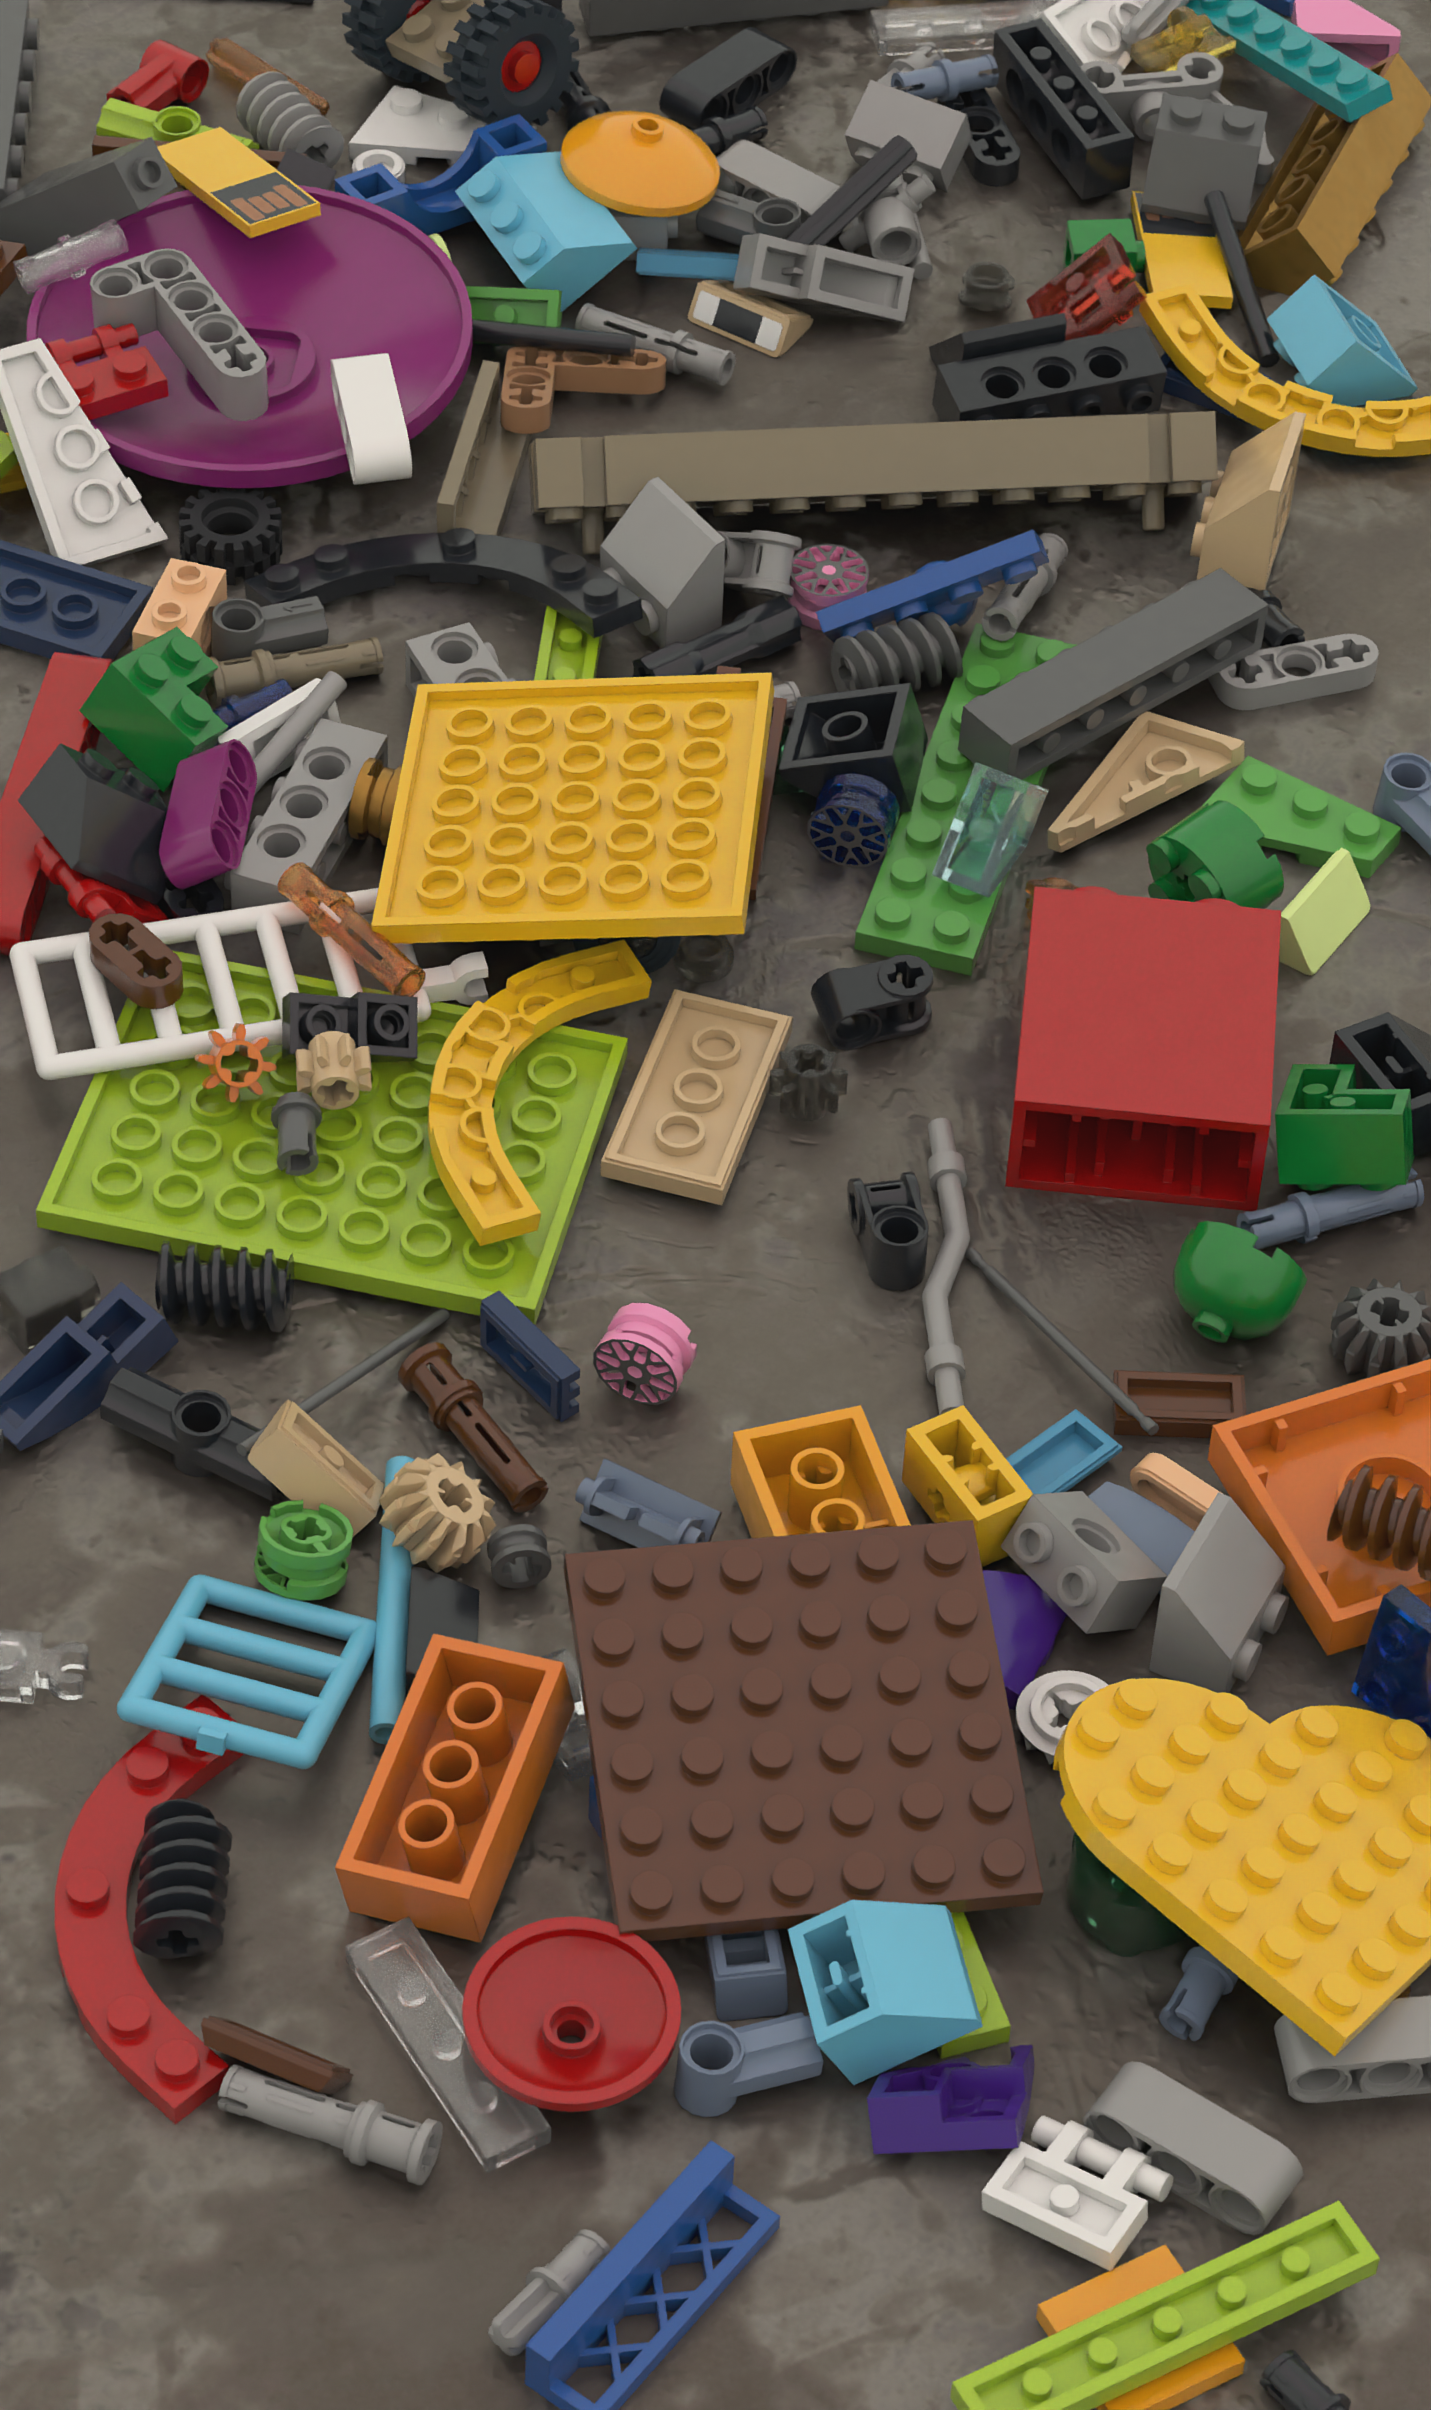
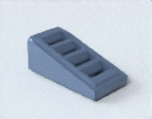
M778 1929L704 1936L713 1998L719 2020L733 2021L777 2016L786 2013L788 2010L787 1974Z

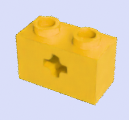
M964 1405L906 1429L902 1482L934 1523L973 1520L982 1567L1009 1556L1000 1546L1033 1493Z

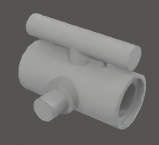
M901 174L852 220L853 226L839 236V240L845 250L853 253L866 243L870 245L875 259L902 266L909 263L910 268L915 269L913 276L916 279L928 278L933 272V267L916 212L922 208L921 202L936 191L932 181L928 176L922 174L908 185L904 182Z

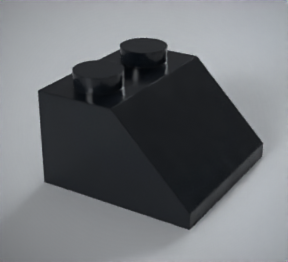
M911 683L798 697L779 766L781 778L831 806L845 805L855 807L871 816L890 817L902 812H911L928 743V736ZM837 807V808H836V809L842 811V812L845 813V814H846V813L848 812V810H849V808H844V807ZM853 809L850 816L860 818L861 812Z
M60 743L18 799L19 803L72 870L155 905L163 897L165 872L160 860L159 847L167 808L155 795L159 790L156 783L143 772L133 767H129L126 772L117 769L110 760L93 749L88 748L83 754Z

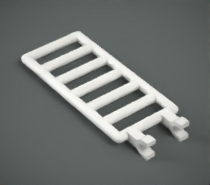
M378 888L142 924L166 945L196 940L220 1028L213 1031L221 1034L224 1039L232 1038V1030L235 1024H244L221 936L257 931L281 1019L246 1024L245 1041L251 1043L254 1039L264 1036L270 1040L267 1046L282 1044V998L290 992L299 993L281 927L313 922L318 923L338 996L350 998L357 992L363 991L341 918L374 913ZM89 932L19 942L10 950V961L36 1071L45 1080H57L195 1058V1055L198 1054L209 1055L214 1046L208 1036L210 1030L182 1034L175 1004L163 1009H150L158 1038L120 1044L104 976L91 962ZM387 944L402 996L418 997V1023L430 1017L432 1012L430 1003L457 1000L465 1005H473L478 1000L482 1003L488 1000V992L483 978L488 977V966L483 951L462 955L450 965L419 969L412 944ZM74 959L96 1048L58 1054L37 964ZM144 972V978L148 977L149 975ZM235 1045L234 1052L239 1051V1045Z

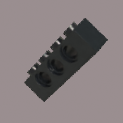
M1039 18L994 30L993 57L998 68L992 69V74L999 73L996 88L1081 199L1100 197L1111 192L1130 188L1135 136L1043 19Z
M1144 326L938 365L932 405L940 422L1146 414L1160 411L1167 371Z

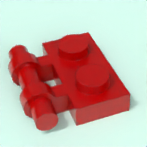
M133 323L113 328L111 324H106L93 328L92 335L67 343L63 338L45 344L80 399L79 406L89 421L169 396L167 378L146 346L123 351L125 348L139 344L138 333ZM92 358H100V360L87 363L78 367L76 365V363L83 362Z
M46 836L40 838L34 845V852L41 860L40 867L42 872L53 884L64 887L69 893L68 902L80 917L89 918L93 923L100 917L117 913L131 915L141 923L169 920L158 905L72 870Z

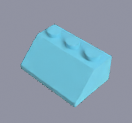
M561 151L496 156L455 192L527 289H549L562 292L560 312H563L638 248L606 206L588 198L568 180L560 163Z

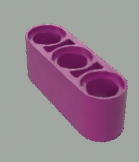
M236 739L183 759L177 766L160 841L159 855L165 874L171 883L179 889H186L238 868L241 862L257 785V772L251 754Z

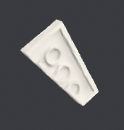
M1061 0L1044 10L1036 19H1043L1079 66L1087 62L1104 61L1114 65L1122 72L1136 51L1129 50L1128 43L1121 40V31L1149 0Z
M41 338L0 349V410L51 556L87 567L164 544L169 538L158 521L154 523L141 503L140 499L142 496L130 477L125 478L109 453L110 446L99 429H94L79 406L80 399Z

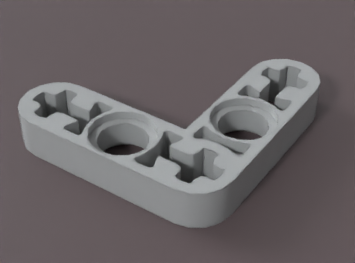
M1341 634L1268 649H1259L1208 677V680L1223 704L1237 710H1254L1367 687L1374 680L1379 652L1374 642L1365 636ZM1290 667L1303 668L1308 670L1311 675L1298 677L1286 673L1284 669ZM1240 669L1239 677L1235 678L1236 670Z

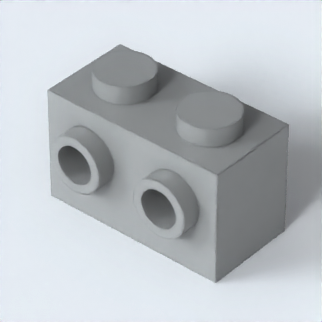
M870 80L845 133L851 157H853L856 163L863 166L894 136L900 135L913 145L918 154L916 161L902 173L903 179L910 184L919 176L925 174L936 188L947 191L972 138L967 114Z

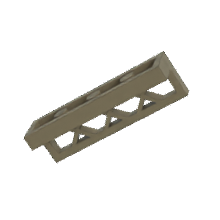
M485 360L482 362L437 500V533H445L455 528H467L475 534L501 536L532 434L514 433L501 427L499 362Z

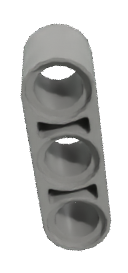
M738 141L716 157L720 167L718 190L758 203L770 198L790 199L801 208V224L840 188L838 185L751 141Z
M1431 1995L1396 1998L1335 2057L1285 2015L1280 2017L1274 2026L1288 2093L1294 2100L1303 2103H1323L1431 2093Z
M1131 2061L1125 2063L1083 2119L1084 2126L1093 2130L1094 2139L1122 2152L1130 2147L1151 2157L1152 2166L1173 2175L1171 2192L1245 2234L1256 2235L1262 2233L1303 2177V2169L1298 2158L1285 2145L1142 2062Z

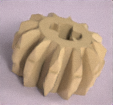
M439 1453L429 1459L417 1457L412 1463H406L394 1475V1479L385 1487L384 1494L378 1500L385 1510L379 1524L395 1534L392 1547L403 1546L410 1552L412 1565L425 1560L436 1573L446 1567L452 1566L457 1569L461 1564L468 1563L481 1551L480 1547L490 1538L491 1531L496 1526L493 1518L490 1516V1511L495 1502L491 1498L482 1495L479 1490L483 1479L471 1480L465 1474L462 1461L449 1466L445 1458Z

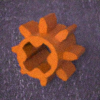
M236 1023L233 1027L232 1038L224 1039L218 1032L210 1030L208 1036L214 1046L209 1055L198 1054L194 1058L199 1063L208 1064L211 1075L204 1079L202 1083L203 1088L211 1089L219 1083L225 1084L226 1100L234 1103L238 1098L239 1088L247 1087L254 1094L261 1095L263 1090L257 1079L262 1071H274L277 1067L271 1062L263 1061L260 1052L267 1046L270 1040L262 1036L254 1039L251 1043L245 1041V1025ZM235 1045H239L240 1055L249 1058L250 1065L248 1070H238L236 1079L231 1080V1071L221 1067V1059L223 1055H233Z

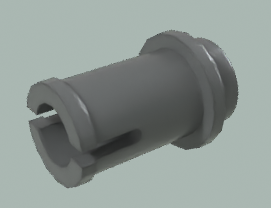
M303 1092L284 1094L278 1099L271 1112L272 1124L278 1130V1168L281 1171L286 1168V1174L295 1176L313 1172L319 1162L316 1147V1128L321 1123L322 1112L314 1099Z

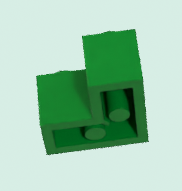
M178 627L111 663L79 710L141 772L151 778L162 792L173 787L177 766L181 760L213 748L218 742V737L229 727L212 711L210 705L199 697V694L216 672L218 666L202 651L196 641L186 636Z
M1292 1064L1275 1112L1279 1184H1297L1299 1188L1311 1191L1327 1189L1334 1184L1360 1185L1363 1189L1370 1191H1384L1394 1188L1396 1185H1406L1414 1160L1410 1089H1356L1355 1064Z

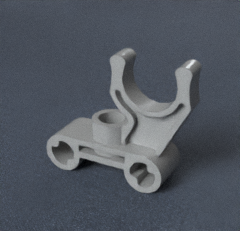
M1193 52L1180 58L1177 69L1174 71L1122 75L1118 68L1104 61L1087 62L1080 66L1128 129H1134L1137 136L1144 141L1153 142L1163 93L1182 97L1188 96L1199 100L1234 106L1220 94L1223 65L1213 55L1204 52ZM1265 132L1263 134L1254 181L1257 184H1266L1269 181L1274 164V158L1267 147Z

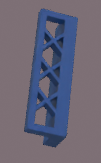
M711 2140L526 2344L525 2385L561 2410H619L779 2228L780 2215L733 2185L735 2158L733 2154ZM723 2206L752 2225L741 2239L709 2242L706 2225ZM698 2236V2244H690ZM722 2260L713 2270L712 2261ZM702 2262L704 2281L696 2290L663 2293L661 2275L670 2265ZM652 2286L653 2295H644ZM676 2311L675 2314L669 2320H667L666 2312ZM656 2313L659 2332L650 2342L617 2345L615 2326L624 2316ZM606 2338L607 2346L597 2347ZM630 2363L621 2373L620 2364ZM610 2365L612 2385L595 2404L565 2383L578 2368Z

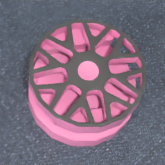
M835 544L813 545L799 551L794 556L790 575V586L794 588L793 597L787 598V601L796 607L802 625L814 630H822L816 611L867 592L869 568L865 559L856 551Z
M631 1303L621 1307L608 1326V1332H606L593 1352V1365L602 1381L611 1390L625 1399L640 1404L659 1405L670 1401L683 1381V1375L697 1356V1344H690L688 1336L691 1330L680 1318L666 1309L648 1303ZM612 1370L620 1371L619 1373H608V1371ZM628 1380L636 1384L635 1391L626 1388Z

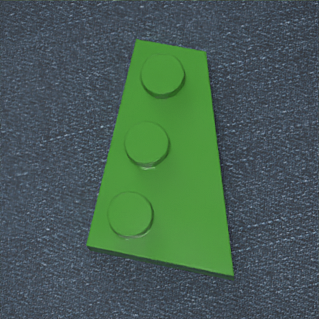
M1247 756L1202 805L1204 806L1208 803V806H1210L1217 800H1221L1237 806L1258 825L1265 837L1257 842L1261 849L1264 846L1295 853L1296 859L1302 864L1321 868L1337 850L1339 851L1341 848H1344L1350 852L1359 876L1370 878L1399 845L1402 827L1251 756Z

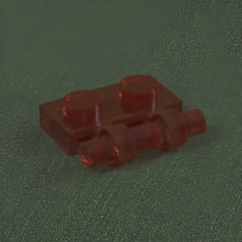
M1109 233L1026 301L1033 318L1065 312L1067 322L1066 341L1102 334L1115 323L1121 326L1134 315L1132 309L1147 298V294L1135 280L1125 287L1127 283L1136 277V274L1123 245ZM1102 304V306L1099 309H1097L1094 313H1092L1089 317L1082 321L1087 315H1089L1092 311H1094L1097 307H1099Z

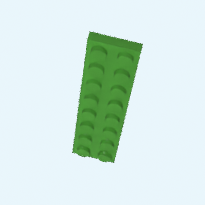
M975 624L962 658L963 674L961 677H955L923 758L911 812H902L858 924L855 933L854 949L891 958L897 955L917 956L926 961L930 967L972 976L1048 766L1006 789L990 777L973 823L936 873H934L935 865L975 765L958 751L963 706L968 704L973 698L985 695L1011 681L1019 673L1028 672L1054 658L1062 650L1076 646L1075 644L1016 632L1009 640L999 641L988 636L982 624Z

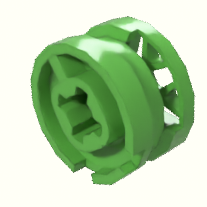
M303 1500L285 1501L271 1507L268 1517L261 1516L257 1538L259 1544L253 1568L257 1580L269 1591L289 1599L302 1601L319 1600L336 1594L345 1585L349 1565L346 1558L350 1555L354 1532L349 1519L337 1509L323 1503L320 1504L319 1511L303 1508Z

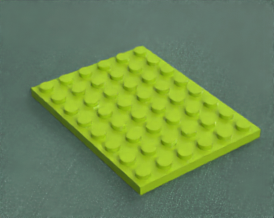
M172 950L182 961L183 993L181 998L174 1003L182 1034L220 1029L200 955ZM227 961L244 1025L281 1019L267 968ZM294 974L299 993L338 996L334 981ZM362 987V991L365 993L402 996V994ZM127 998L116 1023L120 1044L158 1038L151 1010L141 1007ZM444 1002L430 1003L432 1009L430 1017L418 1023V1055L416 1060L371 1062V1091L359 1090L358 1099L352 1105L343 1109L332 1110L320 1107L322 1120L316 1128V1147L319 1162L317 1168L306 1175L295 1176L286 1174V1168L281 1171L277 1165L278 1130L271 1121L272 1108L284 1094L297 1092L296 1060L282 1059V1044L267 1046L260 1051L263 1061L271 1062L277 1066L274 1071H262L257 1079L262 1086L263 1093L256 1095L247 1087L239 1088V1095L235 1103L226 1100L225 1084L219 1083L211 1089L203 1088L202 1083L204 1079L211 1075L208 1064L199 1063L194 1058L95 1073L36 1208L37 1227L160 1252L163 1241H170L173 1254L178 1256H184L189 1243H196L200 1260L203 1261L209 1260L215 1245H222L226 1264L231 1265L234 1264L240 1247L248 1248L252 1266L259 1267L266 1249H273L278 1268L285 1269L290 1255L293 1253L294 1279L480 1316L481 1300L500 1291L536 1325L628 1055V1038L563 1025L556 1026L523 1049L509 1065L499 1082L492 1104L496 1130L503 1151L512 1168L541 1212L538 1230L480 1246L452 1202L439 1177L431 1154L427 1129L431 1084L435 1065L444 1042L456 1023L470 1008ZM239 1051L234 1052L230 1056L223 1055L221 1059V1067L231 1071V1080L236 1079L238 1070H248L250 1065V1059L241 1056Z

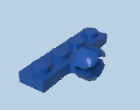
M1030 530L951 561L929 562L919 568L914 575L816 611L823 634L834 643L836 639L846 635L855 638L857 633L869 629L875 632L874 628L894 620L897 625L900 621L908 618L918 620L921 615L929 612L940 615L947 622L948 626L956 623L961 627L974 614L978 597L984 593L983 587L1003 579L1007 585L1028 580L1038 573L1037 567L1048 563L1049 559L1043 541L1034 530Z

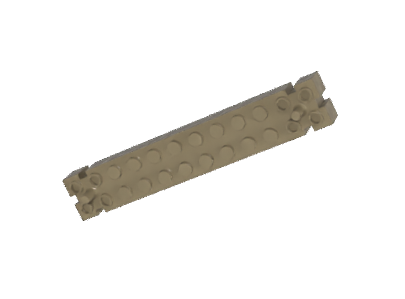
M1215 411L612 435L587 438L535 439L528 446L531 514H545V524L578 523L581 520L582 551L584 555H600V545L605 540L604 522H618L647 482L656 477H659L696 513V507H713L714 517L746 516L747 513L753 512V505L769 504L770 515L803 513L804 510H810V503L825 502V512L859 511V508L866 507V500H881V510L913 509L915 506L922 505V498L936 497L937 508L970 506L971 503H979L978 496L992 495V505L1026 504V501L1035 500L1034 493H1047L1048 503H1067L1091 498L1090 491L1103 490V501L1131 500L1141 496L1142 528L1144 531L1164 530V498L1191 497L1192 494L1202 493V485L1206 482L1218 480Z

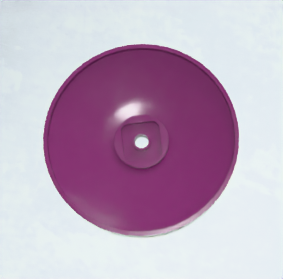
M297 185L320 202L321 215L249 238L192 192L185 190L162 196L141 211L89 231L71 244L50 266L36 289L27 318L26 340L28 342L41 338L45 345L47 342L63 338L67 343L92 335L94 322L90 281L97 271L159 249H176L185 253L264 352L267 362L268 409L263 415L252 420L238 421L227 418L219 411L157 330L139 336L138 345L125 348L123 351L146 346L167 378L169 396L91 420L90 423L94 429H99L110 446L108 451L115 462L151 476L180 483L224 488H262L299 484L327 478L350 470L334 401L331 359L388 353L409 440L428 427L454 398L465 378L473 345L471 303L467 288L457 268L447 254L413 224L377 205L343 193ZM92 358L83 362L76 363V365L78 367L87 363L100 360V358Z

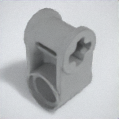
M753 530L751 533L717 531L726 540L723 587L743 593H756L772 597L781 595L785 598L793 597L794 588L789 585L794 552L801 549L802 539L788 534L763 530Z

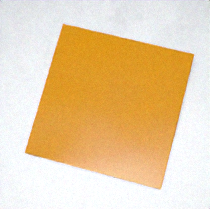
M1166 2244L1111 2271L1105 2272L1038 2304L1036 2319L1049 2337L1185 2272ZM1232 2342L1095 2408L1097 2410H1170L1243 2374L1245 2359Z

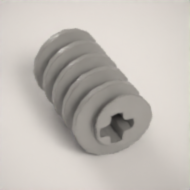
M269 71L259 74L247 82L240 92L236 104L237 119L241 126L251 134L255 141L260 143L264 150L286 152L287 148H290L298 153L307 154V157L330 168H333L339 161L344 150V139L340 131L332 127L330 121L321 115L317 107L311 105L309 99L301 94L294 84L287 80V76L280 72Z

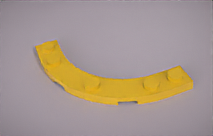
M1191 283L1142 295L1139 312L1176 367L1205 395L1238 418L1265 431L1290 414L1300 412L1306 414L1301 444L1342 454L1370 457H1406L1431 454V396L1400 401L1367 400L1365 408L1333 404V395L1306 388L1289 380L1282 386L1259 373L1260 364L1238 348L1224 333Z
M625 940L562 955L516 973L507 979L506 988L490 997L484 1003L479 1000L476 1001L456 1023L444 1042L435 1065L428 1102L427 1129L431 1154L446 1191L480 1246L537 1231L541 1217L540 1210L506 1157L497 1134L492 1104L499 1082L509 1065L520 1052L535 1039L554 1027L593 1012L649 998L652 980Z

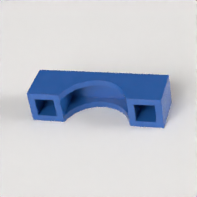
M520 114L473 130L470 141L460 158L447 171L434 179L418 184L401 183L382 163L335 179V192L343 193L386 209L413 224L428 236L475 221V218L455 191L496 156L547 152V141Z

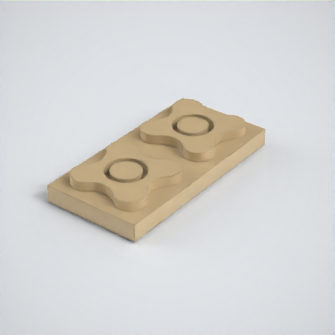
M674 989L601 1160V1176L722 1205L791 1036L793 1017Z

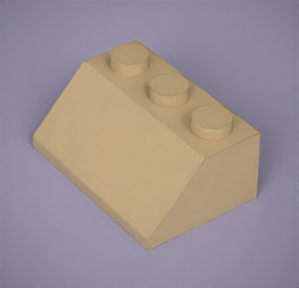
M1294 412L1231 452L1225 471L1218 470V480L1212 481L1210 495L1205 498L1201 520L1196 523L1192 539L1190 556L1200 558L1197 574L1198 580L1222 568L1245 587L1255 588L1259 591L1265 590L1290 514L1306 417L1305 413Z

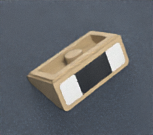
M706 280L699 282L688 313V320L772 357H780L785 354L811 327L813 318H810L811 315L771 298L733 289L734 283L728 280Z

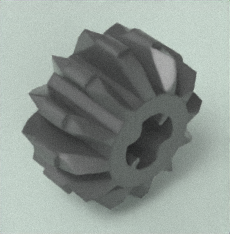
M1373 1278L1366 1290L1351 1286L1348 1294L1344 1297V1302L1338 1303L1337 1310L1333 1312L1330 1329L1333 1330L1331 1341L1333 1357L1344 1360L1347 1376L1365 1373L1369 1378L1431 1359V1306H1427L1424 1291L1409 1294L1405 1292L1401 1279L1393 1288L1382 1286L1375 1278Z

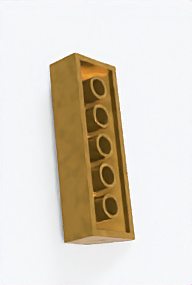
M1398 52L1368 68L1390 82L1393 96L1392 101L1350 123L1316 102L1312 105L1249 213L1245 230H1239L1238 232L1255 286L1291 296L1313 275H1316L1329 286L1335 283L1342 275L1343 270L1341 266L1347 255L1358 246L1360 242L1358 236L1362 228L1375 216L1376 209L1374 207L1380 196L1391 187L1393 183L1391 177L1397 166L1409 155L1407 148L1412 139L1424 128L1425 122L1423 119L1431 107V95Z

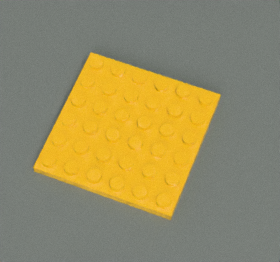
M772 673L418 684L371 924L375 944L745 934L774 698Z

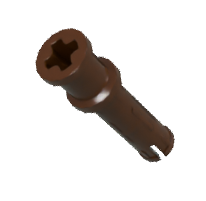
M428 1343L416 1349L406 1358L398 1371V1381L406 1391L416 1392L429 1408L428 1418L436 1428L447 1432L452 1431L479 1467L485 1471L507 1498L515 1512L523 1513L536 1507L546 1497L549 1489L547 1482L536 1473L509 1437L504 1434L482 1407L484 1398L479 1386L473 1380L464 1379L451 1364L452 1354L443 1343Z

